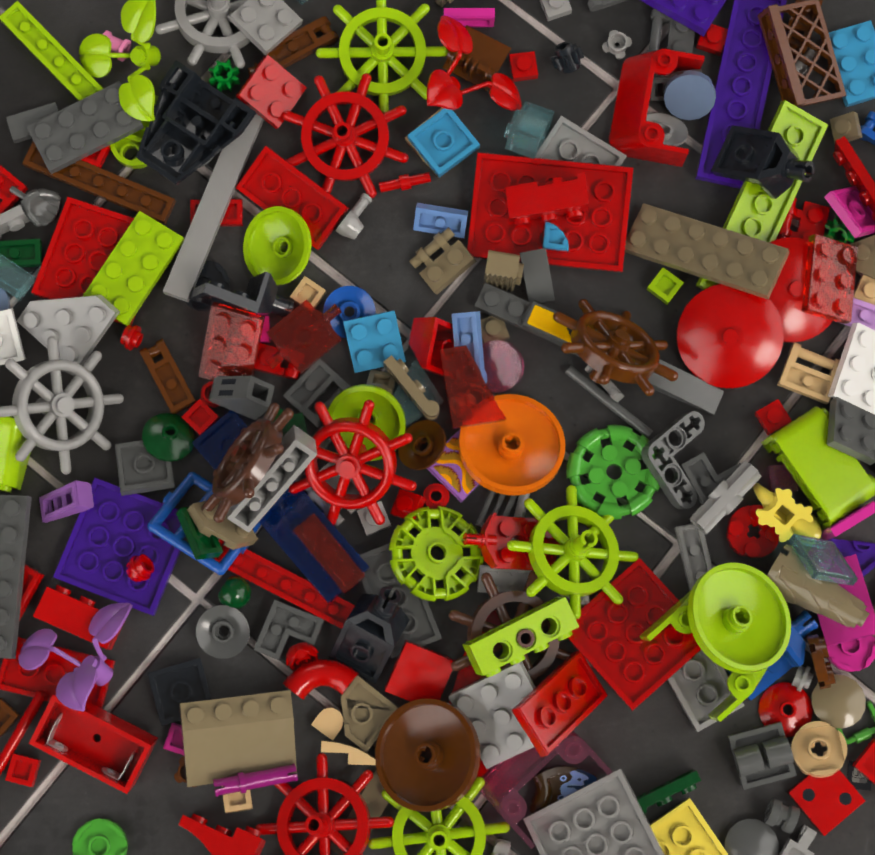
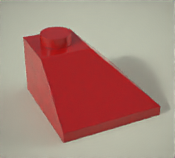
M437 317L413 318L409 345L421 368L457 382L452 324Z

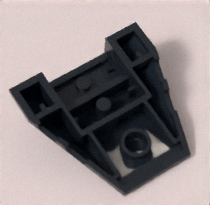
M176 60L160 83V94L157 103L154 104L155 120L150 121L149 127H146L136 158L178 185L242 135L256 115V111L236 98L234 100L203 81L194 71Z

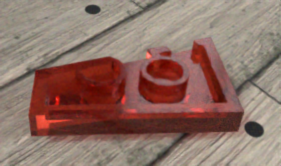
M467 346L440 349L439 354L453 429L505 421L504 413L497 405L493 393L486 385Z

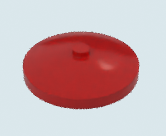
M788 237L768 242L789 249L788 258L769 297L782 319L784 329L783 342L792 343L811 339L823 332L838 313L843 290L838 267L832 257L822 247L809 240Z
M722 284L710 286L695 295L684 308L677 327V345L681 358L687 368L697 378L705 381L707 384L720 388H739L760 380L777 362L784 341L782 319L770 299Z

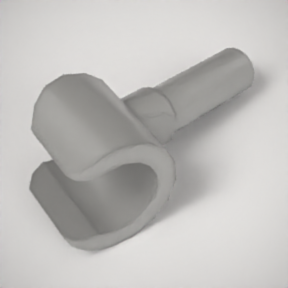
M504 839L496 840L491 855H508L511 842Z

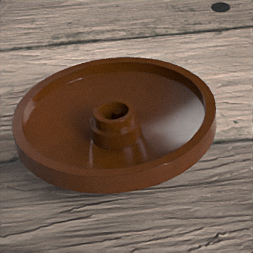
M418 699L408 702L390 715L379 733L375 749L377 774L387 794L395 802L407 809L420 812H435L449 808L467 794L478 774L480 743L476 730L469 718L459 708L448 702L437 699Z

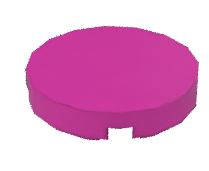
M868 636L827 647L829 654L827 659L839 670L846 672L860 671L870 666L875 659V638Z

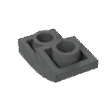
M546 248L520 253L521 263L524 264L523 274L528 301L531 303L535 301L539 304L555 301Z

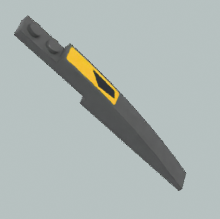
M487 283L484 284L474 309L559 346H562L563 343L571 342L572 330L555 322L553 319V315L557 311L535 301L533 303L528 302ZM659 360L660 364L676 371L678 379L670 381L653 372L648 381L654 387V390L714 416L724 391L663 360Z

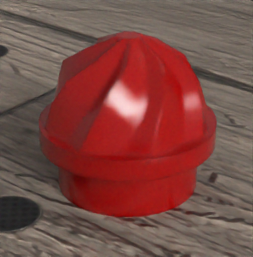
M144 554L133 556L126 565L128 577L135 582L146 581L154 572L153 562Z

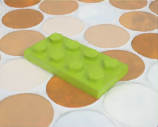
M139 211L83 296L101 294L120 311L116 320L128 326L183 244L184 237Z

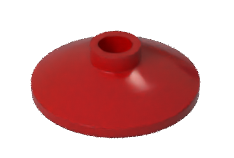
M782 682L774 684L764 691L759 700L758 713L763 725L780 721L785 736L792 737L795 736L803 725L811 721L813 708L808 694L803 689L799 692L797 687L791 685L792 683ZM787 704L792 708V712L789 715L783 712V707Z

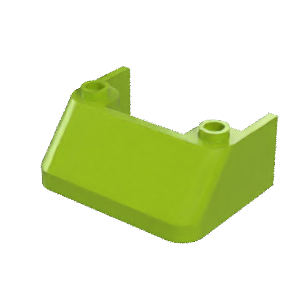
M691 591L639 637L644 641H651L669 624L680 633H692L688 620V600ZM768 667L754 673L732 672L727 679V687L731 694L711 711L708 716L712 720L721 722L754 692Z

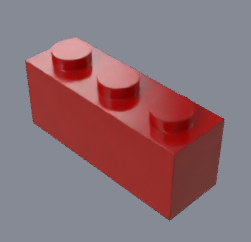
M56 585L55 589L46 587L33 617L92 643L94 636L89 633V625L95 614L100 610L94 607L96 601L82 595L79 600L71 597L72 591ZM121 629L112 640L105 644L99 642V646L112 650Z

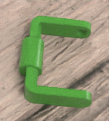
M869 700L866 702V705L875 723V708ZM875 726L853 733V736L845 738L846 743L856 742L859 744L872 738V734L875 733ZM835 728L837 731L839 730L843 734L842 729Z

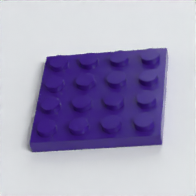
M94 477L91 485L94 507L79 513L53 578L118 603H130L133 605L132 608L155 616L181 552L147 528L148 523L163 506V503L139 494L121 496L120 487ZM176 508L172 510L161 524L173 533L181 525L176 515L178 512ZM144 554L153 562L154 572L146 581L135 582L128 577L126 565L133 556Z

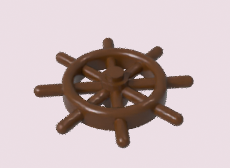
M581 299L578 302V306L584 314L578 321L561 312L554 313L553 319L555 322L572 330L571 342L563 343L561 351L565 354L577 353L585 363L593 368L589 373L592 381L606 385L610 382V379L623 383L637 384L646 396H652L655 390L648 379L652 376L653 372L670 381L678 379L676 371L659 363L660 356L658 350L667 349V341L653 340L640 326L630 320L631 313L629 311H623L621 316L607 311H595L586 299Z

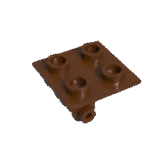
M466 25L465 28L472 38L473 49L470 54L462 53V57L452 71V74L474 85L486 81L491 82V76L499 72L511 48ZM450 50L446 56L448 59L442 67L446 71L456 58V52ZM483 87L481 89L488 91L489 87Z

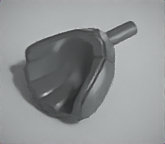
M14 186L9 190L22 199L21 206L26 216L37 227L48 225L55 220L59 213L61 197L54 191L39 188L25 194Z

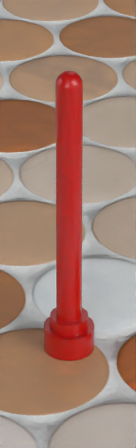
M39 690L36 692L0 754V775L46 699L45 691Z

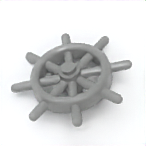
M175 0L176 19L158 24L155 31L157 34H165L179 29L183 37L194 46L187 60L190 66H195L203 51L210 53L230 52L236 67L243 68L245 61L240 49L251 41L241 31L233 34L229 22H231L229 18L247 0H238L231 3V0ZM187 4L203 10L188 16L185 13ZM208 21L202 33L192 26ZM216 27H220L224 37H212Z
M49 336L47 339L49 361L36 364L26 371L15 360H6L5 367L20 380L13 394L12 405L0 406V418L13 416L18 429L26 438V441L15 454L17 461H24L35 446L49 451H59L60 469L63 474L67 475L71 472L70 450L82 446L90 439L103 450L111 448V442L97 430L103 419L104 406L120 404L124 401V397L119 393L103 395L97 379L91 373L102 358L101 352L94 351L83 366L73 361L60 360L58 340L55 336ZM61 371L74 376L64 391ZM49 372L52 392L38 381V379ZM83 385L87 397L72 398L79 387ZM31 389L41 397L35 403H28ZM89 407L86 420L73 411L74 409ZM29 414H45L35 427ZM66 419L79 429L77 433L69 438ZM54 421L56 423L57 440L44 436Z

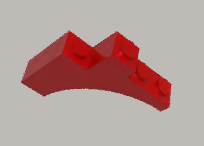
M194 813L191 818L183 815L178 824L196 836L211 855H260L266 843L264 839L260 838L262 832L252 827L246 826L245 830L237 827L233 837H230L231 830L218 824L215 829L206 826L208 820Z

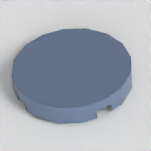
M688 70L683 71L682 74L674 75L666 84L664 91L666 108L672 115L684 120H695L705 116L713 108L716 99V90L711 79L699 71Z

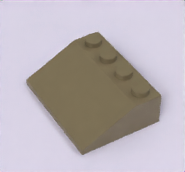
M291 690L179 704L187 787L213 784V779L235 776L239 772L245 774L292 765L293 763L296 766Z

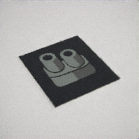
M849 761L847 776L849 782L855 789L871 791L872 782L852 766L855 761Z

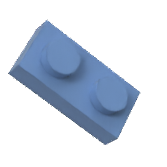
M417 203L413 230L437 234L438 232L442 233L449 227L455 233L453 237L464 238L468 211Z

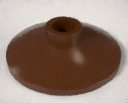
M422 420L411 425L405 433H410L413 440L411 443L398 448L399 458L408 468L423 470L435 464L443 454L446 445V435L443 428L432 420Z

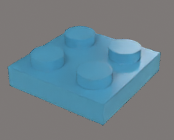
M445 108L407 135V139L438 178L480 148L479 142L455 112Z
M395 310L343 321L354 373L384 367L383 361L391 355L396 361L400 358L403 362H406Z

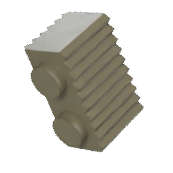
M489 250L483 286L487 283L510 292L514 291L515 285L520 286L524 264L519 263L520 255Z

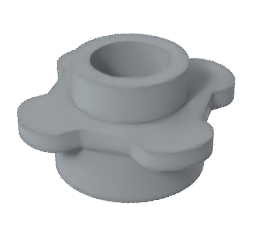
M612 30L609 32L607 42L603 43L602 50L605 53H612L616 59H623L627 47L632 45V40L624 33Z

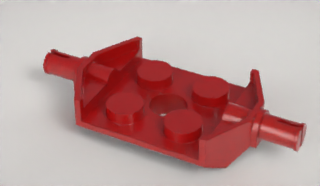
M493 513L482 526L481 533H464L463 539L465 540L463 544L478 545L484 561L490 568L533 570L528 552L510 551L507 548V543L512 538L529 542L530 534L538 522L536 518L496 516L497 513ZM546 531L543 543L559 544ZM545 554L550 566L555 562L557 555Z

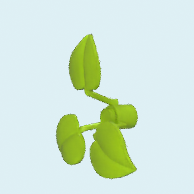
M128 0L121 11L122 27L126 32L131 33V40L141 46H136L131 53H110V39L103 34H91L82 41L79 48V58L84 69L96 78L105 77L112 68L111 58H131V61L141 68L128 76L129 83H124L120 86V104L123 110L131 117L141 121H154V87L149 78L139 74L145 70H150V66L158 65L161 59L159 49L147 42L152 37L155 29L156 2L155 0Z

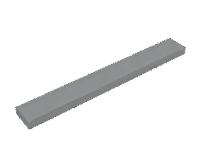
M257 113L242 135L222 149L163 289L165 295L189 302L192 289L196 286L264 119Z

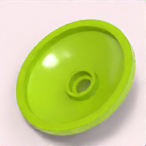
M281 206L269 207L258 213L250 222L244 236L243 254L246 265L254 277L268 272L272 275L276 285L287 284L303 272L310 258V231L305 220L296 211Z
M360 384L343 390L334 398L328 409L333 420L344 417L359 418L364 402L372 400L375 406L372 413L373 420H370V422L380 428L390 440L404 434L406 430V418L400 403L388 391L374 385ZM340 432L346 446L349 448L354 433ZM364 437L363 444L367 450L375 447L369 439ZM382 456L377 457V458H375V459H373V460H371V461L380 460V459H382Z

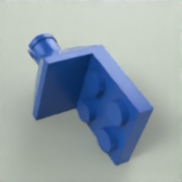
M803 610L799 616L791 621L790 640L784 654L777 662L768 667L754 692L747 698L749 701L753 700L792 667H800L804 664L806 647L804 638L811 631L818 628L815 620L808 621L812 616L807 611ZM724 669L728 675L732 673V671Z

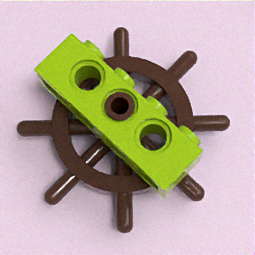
M534 570L530 571L523 591H504L500 593L491 574L483 573L481 580L489 598L478 606L472 616L457 610L449 612L450 620L469 626L467 633L468 642L462 644L467 655L451 663L452 670L459 671L472 665L477 675H486V678L501 672V669L522 661L535 687L540 684L538 677L547 671L555 658L565 661L572 654L559 648L560 641L572 636V630L579 627L571 610L570 603H568L566 597H555L544 602L537 596H527L526 589L538 578ZM519 602L515 617L511 619L504 604ZM494 609L501 622L499 626L486 621ZM503 649L501 656L496 658L493 653ZM534 651V653L540 652V657L532 665L527 653Z

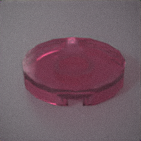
M493 340L483 344L484 369L487 373V383L481 387L494 393L508 391L522 378L524 362L521 353L518 352L512 343L504 340Z

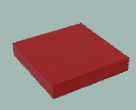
M405 640L384 690L410 702L418 699L440 700L452 673L451 663L455 660Z

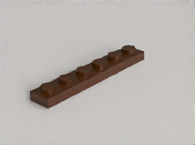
M34 141L22 163L29 169L136 213L141 211L165 225L176 203L174 198L82 160L51 174Z

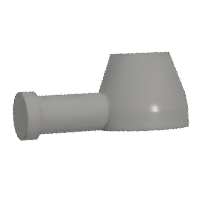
M362 193L360 199L335 231L344 237L355 240L364 228L358 217L367 205L372 202V198L366 193Z

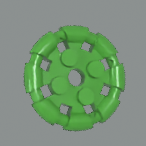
M607 425V428L590 430L575 443L577 447L573 453L570 452L566 466L567 479H570L571 485H574L577 489V502L582 507L592 510L601 517L611 515L614 517V520L622 519V516L629 514L634 516L643 511L653 501L651 498L655 491L658 492L660 488L650 470H641L639 462L643 460L641 452L645 444L649 442L648 438L643 434L640 436L634 433L633 429L627 426ZM609 438L611 445L602 448L601 440ZM626 440L635 445L632 452L623 447ZM654 449V454L652 455V457L655 459V458H657V457H656V454H657L656 449ZM586 451L593 455L589 463L582 458ZM611 465L618 466L621 470L620 478H609L606 473L607 467ZM588 474L590 483L582 485L580 476ZM639 482L646 486L642 493L635 490ZM595 493L605 498L602 504L593 499ZM625 496L627 504L619 506L616 498Z

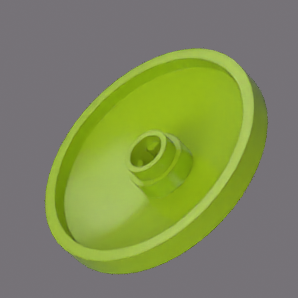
M724 563L704 573L691 590L688 600L690 629L701 650L717 665L736 673H754L773 665L784 654L791 635L789 609L779 588L763 572L742 563Z

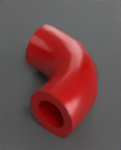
M317 659L300 665L284 680L283 684L303 700L314 688L320 686L330 687L342 695L359 673L337 660Z

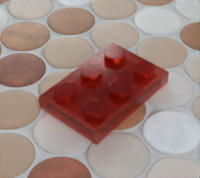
M818 234L809 236L802 312L843 324L851 322L858 247Z
M214 302L211 305L198 377L214 381L216 376H253L265 316Z

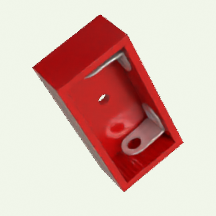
M54 693L29 744L128 794L135 786L158 737L88 701L86 702L84 712L70 709L63 705L57 699L56 693ZM95 734H99V735H100V737H101V740H100V741L95 740V738H94V735H95Z

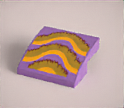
M458 430L446 442L444 452L439 460L427 469L462 502L480 484L469 475L461 461L458 448L460 430Z

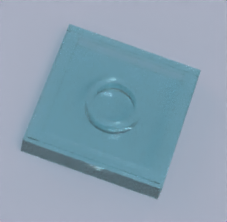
M793 534L788 540L812 579L853 586L858 580L833 541Z

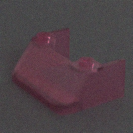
M574 730L547 756L541 757L535 747L490 767L482 776L485 780V785L480 790L482 795L531 849L535 844L517 825L527 811L526 802L518 791L550 760L559 754L567 763L578 764L588 756L604 774L610 775L612 773V770Z

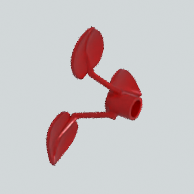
M441 16L437 27L439 39L448 50L456 52V58L447 72L436 69L430 74L427 84V106H438L449 110H456L462 106V95L483 87H489L490 97L499 106L515 112L522 110L521 98L516 85L508 76L502 73L493 74L491 82L486 81L460 90V82L455 77H450L461 59L462 53L470 54L472 52V38L460 22L448 16Z

